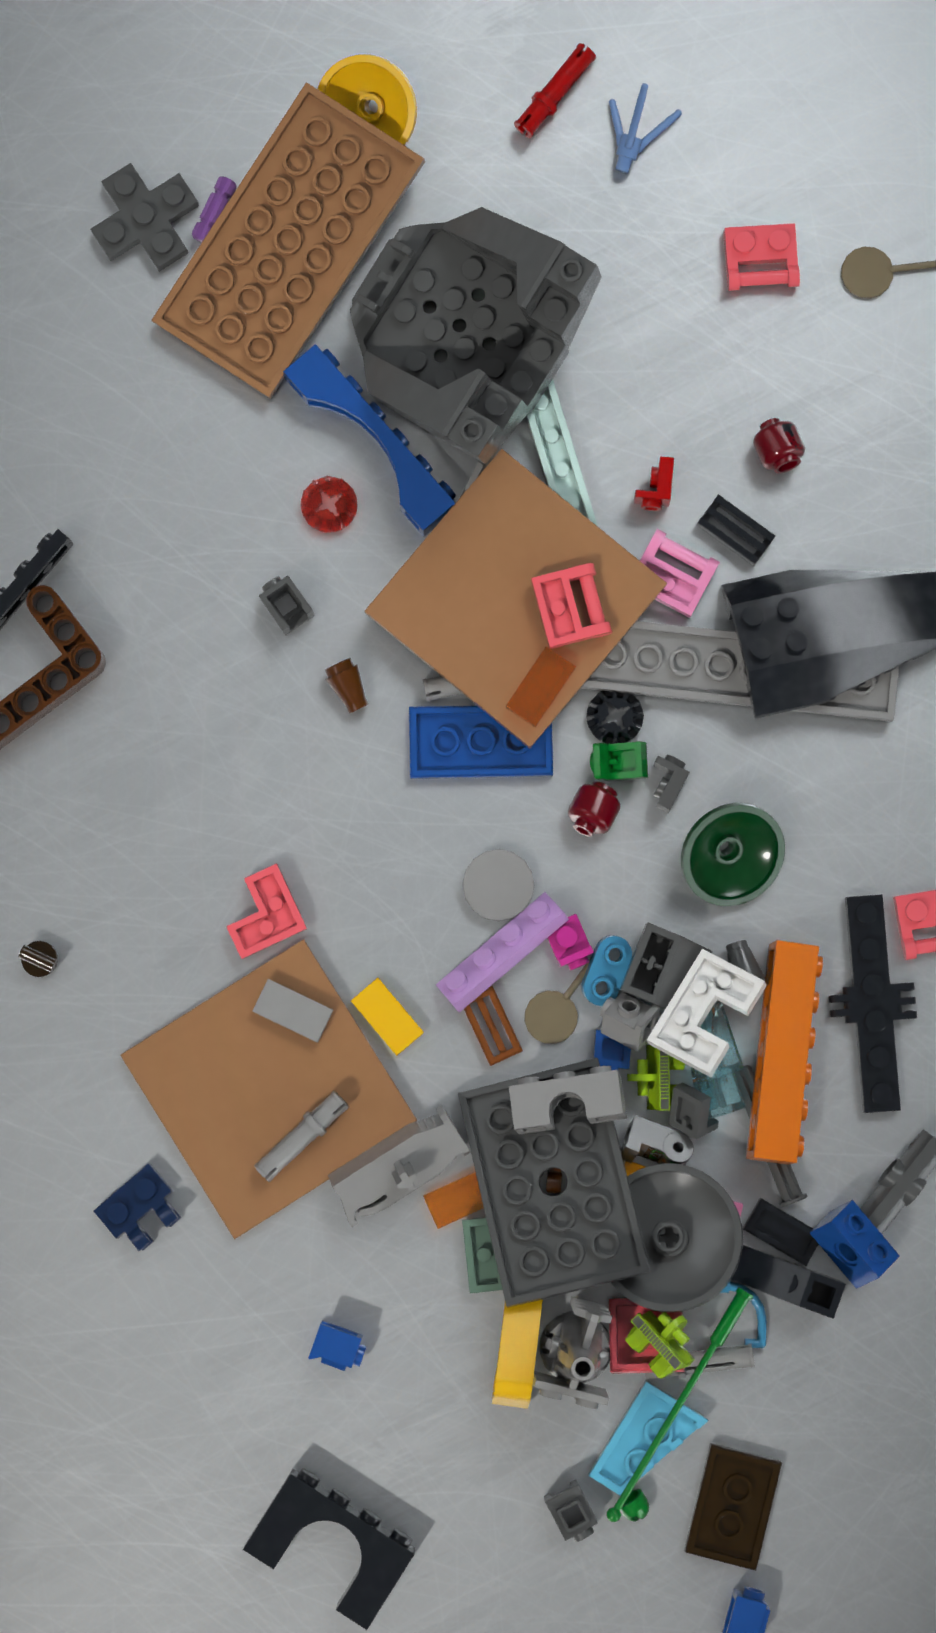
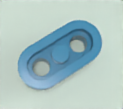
M609 935L603 937L596 944L581 984L582 993L589 1002L603 1006L609 997L616 999L632 959L631 946L625 939ZM618 948L620 950V957L615 961H611L609 958L610 950ZM601 981L606 982V992L598 994L596 992V985Z

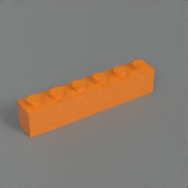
M780 940L769 944L765 975L766 988L763 994L746 1159L789 1165L797 1163V1157H802L804 1136L800 1135L801 1121L806 1120L808 1113V1100L804 1099L805 1085H809L812 1075V1065L807 1063L808 1051L813 1048L816 1036L815 1028L811 1027L812 1013L817 1012L819 1005V992L815 991L816 977L819 978L821 976L823 968V957L818 956L819 946Z

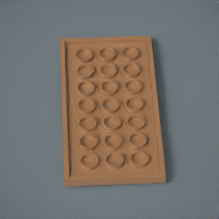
M306 82L151 321L271 399L285 378L283 371L296 361L425 163V159Z

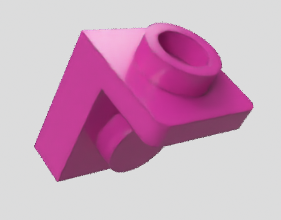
M577 914L569 916V920L547 938L559 967L568 965L570 971L590 963L587 956L594 953Z

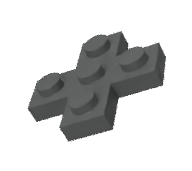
M129 163L101 181L119 211L90 230L110 261H113L141 243L160 272L188 254L187 248L171 223L197 208L199 203L180 173L149 191L133 165Z

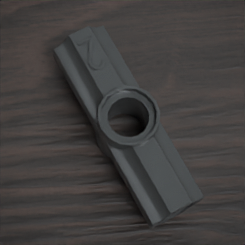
M925 1130L918 1134L917 1138L909 1145L900 1159L896 1158L888 1166L878 1180V1187L860 1208L881 1234L886 1231L904 1206L910 1205L916 1199L927 1183L925 1179L936 1167V1138Z

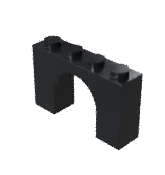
M302 1468L298 1472L292 1469L245 1543L243 1550L274 1570L295 1535L305 1526L317 1521H332L345 1526L352 1532L359 1543L361 1565L338 1601L336 1611L367 1630L414 1556L415 1547L411 1545L413 1540L396 1528L391 1532L381 1526V1518L368 1509L363 1508L360 1512L349 1505L351 1499L339 1490L333 1488L331 1492L318 1485L320 1479L308 1470Z

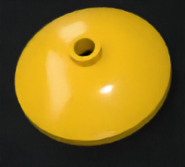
M358 54L338 61L322 77L317 88L319 91L404 146L406 145L415 128L417 103L409 80L395 64L380 56ZM371 100H374L378 105L376 113L372 112L369 108Z

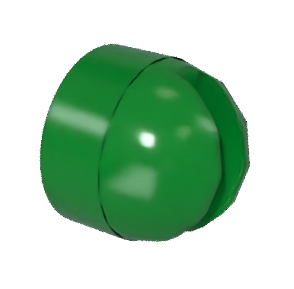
M641 1489L632 1490L620 1511L624 1517L633 1522L645 1518L649 1512V1502Z

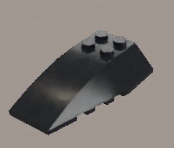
M787 570L721 585L729 620L733 619L747 672L746 686L755 719L824 704L849 689L853 690L865 684L867 680L882 673L886 674L896 669L898 665L910 659H917L936 649V572Z

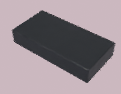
M759 1198L742 1228L807 1266L819 1245L810 1234L813 1229L812 1227L762 1198Z

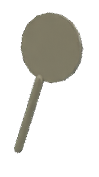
M864 246L854 249L846 256L841 268V278L844 286L851 294L859 298L871 299L880 296L889 288L893 280V272L936 268V260L892 266L890 258L883 251L875 247Z
M589 963L583 967L564 994L558 991H545L537 994L529 1001L525 1010L524 1021L528 1032L536 1040L545 1044H556L565 1041L573 1034L577 1025L578 1013L570 997L581 984Z

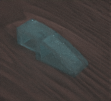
M720 1001L715 1002L700 1028L728 1042L730 1048L712 1078L691 1067L694 1088L711 1097L708 1119L727 1115L746 1107L734 1073L744 1069L723 1003Z

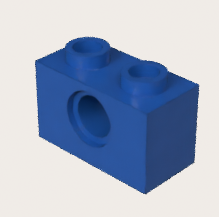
M853 1199L830 1211L810 1232L811 1236L856 1289L880 1278L900 1257Z

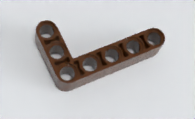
M45 585L36 586L31 589L26 598V605L62 655L0 701V716H8L10 720V725L6 732L0 733V750L98 677L104 671L106 665L104 654L68 606L51 587ZM43 596H51L53 598L51 609L46 612H39L37 610L38 600ZM64 624H72L75 627L74 635L68 640H60L58 638V630ZM85 652H94L96 654L95 664L90 668H81L79 665L80 656ZM58 673L66 674V686L60 690H53L50 683L52 677ZM31 694L37 695L39 703L36 709L31 712H25L22 708L23 699Z

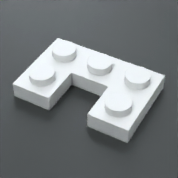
M702 949L647 1039L649 1045L712 1078L730 1046L728 1042L700 1028L716 1000L749 1016L766 988V983L764 980Z

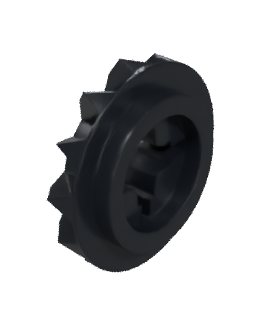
M600 691L591 700L586 718L591 733L598 740L606 744L629 742L639 733L643 724L644 714L640 701L633 694L628 692ZM607 703L616 711L628 708L621 717L623 730L614 721L602 724L609 716Z

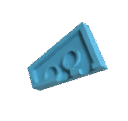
M645 1380L588 1475L613 1492L621 1495L677 1402V1399ZM683 1404L640 1478L709 1420Z

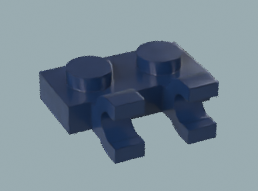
M150 1163L94 1210V1213L116 1239H119L126 1233L138 1251H144L154 1242L151 1236L138 1223L152 1209H154L166 1227H172L182 1218L166 1199L173 1192L172 1188Z

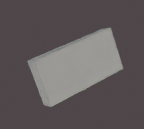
M270 979L267 980L253 1009V1012L317 1043L334 1011Z

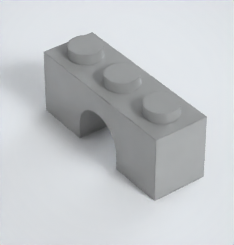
M598 1066L589 1069L590 1074L575 1076L574 1071L555 1073L552 1080L539 1081V1077L518 1079V1085L509 1086L514 1130L519 1135L554 1130V1110L562 1100L567 1098H577L584 1102L587 1120L591 1124L627 1119L620 1073L618 1070H611V1066Z

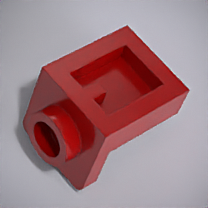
M660 456L659 466H652L650 488H656V491L635 490L634 503L641 504V509L661 511L662 506L669 507L674 468L673 457Z

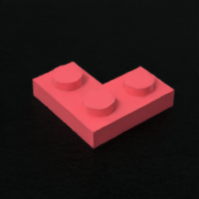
M277 863L244 878L259 911L226 926L241 959H245L307 930Z

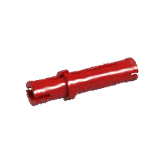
M579 43L542 91L534 93L531 97L532 103L520 118L514 122L515 128L522 135L527 131L525 137L532 138L544 120L556 113L557 104L596 59L595 53L589 47L583 51L585 45Z

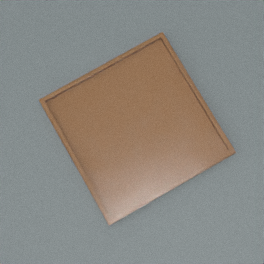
M501 449L364 612L531 749L667 586V583ZM593 563L596 575L593 576L605 621L610 622L612 633L603 637L591 638L549 649L531 578ZM580 580L570 581L581 626H590L591 621Z
M304 939L120 1055L234 1239L329 1180L328 1175L406 1125L418 1121ZM268 979L334 1010L318 1043L253 1012ZM335 1091L350 1108L326 1128L327 1133L321 1137L319 1135L285 1166L271 1182H268L256 1170L254 1165L299 1125L307 1111L312 1112Z

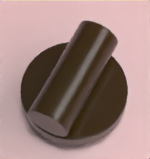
M35 941L27 946L23 945L18 955L24 970L35 977L49 975L54 971L58 962L55 948L44 941Z

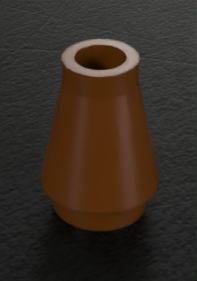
M351 658L325 669L328 676L325 680L344 703L349 713L368 705L358 665H354Z

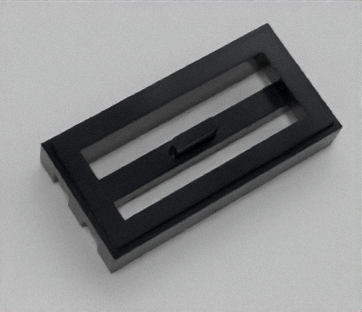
M719 494L697 522L700 528L753 566L775 538L773 533ZM717 508L723 509L763 538L764 541L762 543L718 512ZM711 517L754 547L756 552L752 554L708 522Z

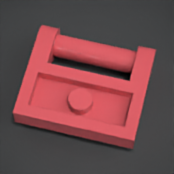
M795 223L727 227L724 229L728 291L739 290L743 286L775 284L799 287L800 272ZM786 263V270L739 272L738 265Z
M593 563L531 578L549 649L591 638L603 637L612 633L610 622L605 621L593 576L596 575ZM580 580L591 621L590 626H581L570 581Z
M936 890L893 897L904 959H916L919 954L936 952V937L914 940L912 930L936 927Z

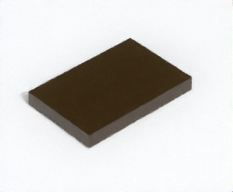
M710 1443L684 1551L689 1554L756 1571L782 1462Z

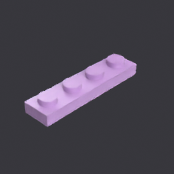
M544 892L526 907L524 911L519 913L440 980L436 986L460 1013L567 922L569 918Z

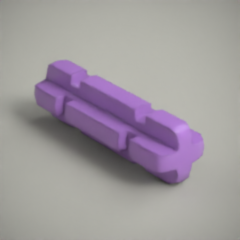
M220 176L214 186L215 193L212 192L199 217L201 222H197L192 231L193 238L198 242L202 243L227 205L228 198H231L236 190V183L227 177Z

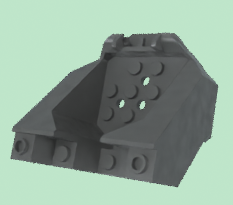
M483 207L448 222L418 224L399 229L395 237L389 239L353 297L352 307L350 308L353 327L363 356L367 392L375 400L428 433L486 464L526 415L534 410L539 399L568 355L571 342L602 278L598 266L567 247L561 241ZM482 289L485 291V297L482 301L477 302L472 299L474 290ZM427 301H434L437 305L435 312L431 314L424 312V304ZM458 319L466 321V328L462 332H456L453 328L454 322ZM489 337L496 340V347L490 351L485 350L483 347L484 340ZM443 349L447 352L448 356L444 362L440 363L435 360L434 356L438 350Z

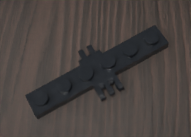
M883 895L845 897L852 987H843V995L829 996V1003L844 1002V1009L830 1010V1017L845 1016V1024L855 1023L863 1113L899 1111L901 1107L893 1020L917 1018V1011L908 1010L902 1012V1005L916 1004L915 997L901 998V991L915 990L914 982L890 984Z

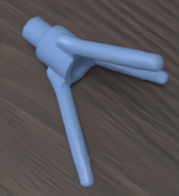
M646 83L641 85L628 134L623 132L616 101L614 99L609 101L618 146L616 155L619 156L615 170L624 173L629 172L632 160L636 161L638 153H641L652 140L682 115L681 110H676L643 139L637 138L636 133L648 90Z

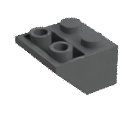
M648 922L644 926L619 991L652 1005L656 1004L665 1010L702 949L710 953L712 951L683 936Z

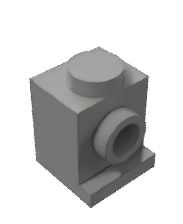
M624 992L617 999L609 997L600 1011V1016L603 1017L601 1033L638 1052L647 1042L649 1035L658 1022L660 1006L653 1004L650 1007Z

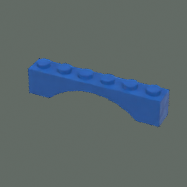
M316 344L313 345L283 371L285 380L308 406L327 409L347 417L360 425L378 442L388 456L396 474L401 512L425 537L454 506L455 501L453 499L456 497V494L445 481L442 480L438 483L430 474L433 471L431 465L421 454L415 457L407 448L410 444L408 439L397 427L391 430L383 421L386 415L374 401L370 404L365 401L360 395L363 389L351 375L346 378L337 369L340 363L328 349L322 352Z

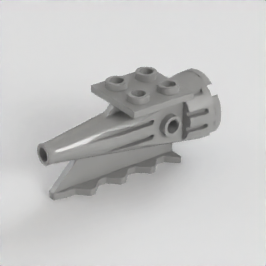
M571 1296L570 1304L572 1311L563 1313L548 1323L540 1338V1355L545 1368L552 1375L534 1371L533 1384L534 1387L539 1388V1394L542 1396L561 1400L563 1394L574 1397L576 1404L597 1409L598 1404L608 1405L609 1397L607 1391L604 1388L584 1383L596 1379L610 1362V1336L601 1322L611 1324L612 1315H610L611 1312L608 1311L607 1305Z

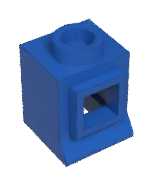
M322 1320L308 1359L321 1357V1363L345 1371L346 1367L352 1368V1365L360 1367L367 1346L360 1344L363 1337L362 1334Z
M744 1586L743 1591L733 1589L722 1633H765L770 1614V1608L764 1599L765 1592L748 1586Z

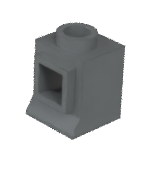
M277 576L262 587L264 592L259 597L285 636L315 616L312 608L289 576L283 579ZM289 594L297 607L283 616L274 603Z
M575 1479L570 1482V1488L553 1497L549 1493L544 1496V1500L565 1541L573 1537L575 1542H579L594 1533L592 1526L598 1524ZM577 1504L584 1519L568 1527L561 1512Z

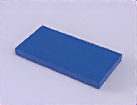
M478 706L409 707L410 779L553 776L552 723L529 749Z

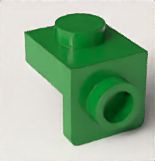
M642 741L615 744L594 743L593 752L590 756V767L594 773V778L604 781L648 778L647 743Z

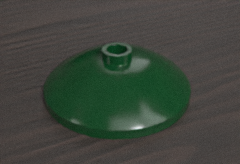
M730 803L714 808L693 825L685 838L681 851V869L684 879L692 891L708 903L718 906H736L747 903L764 893L777 878L785 857L783 833L774 818L765 810L755 805ZM729 842L725 849L720 850L722 844Z

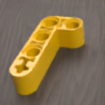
M543 1299L509 1308L506 1307V1303L504 1304L492 1404L524 1409L529 1407Z

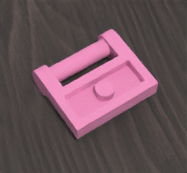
M657 529L640 561L667 583V586L655 600L690 618L720 562L712 557L709 560L668 539L665 537L667 533ZM661 550L701 571L700 578L697 580L656 558L657 551Z

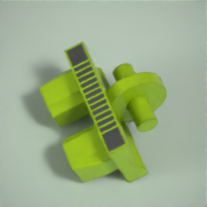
M646 1045V1059H637V1074H627V1081H637V1096H647V1110H670L673 1088L678 1084H670L669 1070H684L685 1063L651 1045Z
M648 1311L643 1315L638 1313L631 1320L634 1327L625 1338V1341L638 1353L644 1352L650 1344L658 1351L659 1354L649 1363L650 1369L658 1378H666L676 1370L687 1368L695 1360L683 1347L690 1340L682 1330L688 1323V1320L683 1315L673 1320L666 1312H663L657 1318L652 1311Z

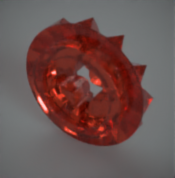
M327 475L313 480L303 490L300 504L301 511L307 523L314 529L326 533L337 532L347 527L353 521L357 512L356 494L353 488L342 478ZM321 492L330 499L339 497L335 503L337 516L330 512L329 509L319 510V507L323 504Z

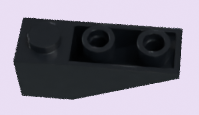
M743 1245L737 1270L731 1279L832 1319L835 1317L846 1285L838 1279Z

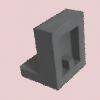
M668 754L665 759L657 756L653 765L672 775L670 780L665 777L662 778L653 795L659 798L656 807L666 813H669L690 773L684 769L686 764L683 761Z
M683 1082L674 1086L669 1125L696 1140L716 1130L719 1121L709 1116L711 1097Z

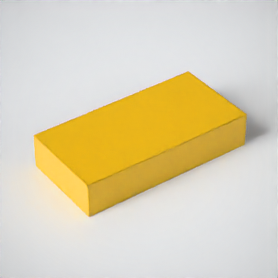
M376 978L350 1000L396 1056L424 1033L379 978Z

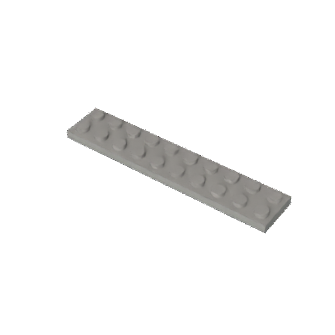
M637 621L581 687V689L616 691L618 693L628 692L637 695L752 707L746 686L747 672L736 632ZM899 665L896 669L886 674L882 673L867 680L865 684L853 690L849 689L837 695L835 699L829 702L792 711L892 722L895 715Z

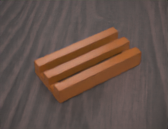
M490 986L473 1002L477 1003L500 1054L493 1056L470 1004L464 1008V1011L489 1065L492 1066L523 1050L493 986ZM488 995L513 1046L509 1050H506L483 1001V998Z

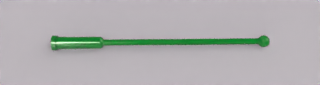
M740 1287L736 1289V1295L710 1337L711 1344L617 1503L614 1507L608 1509L606 1516L609 1521L617 1522L621 1518L620 1511L715 1350L717 1347L723 1346L749 1300L752 1301L754 1296Z

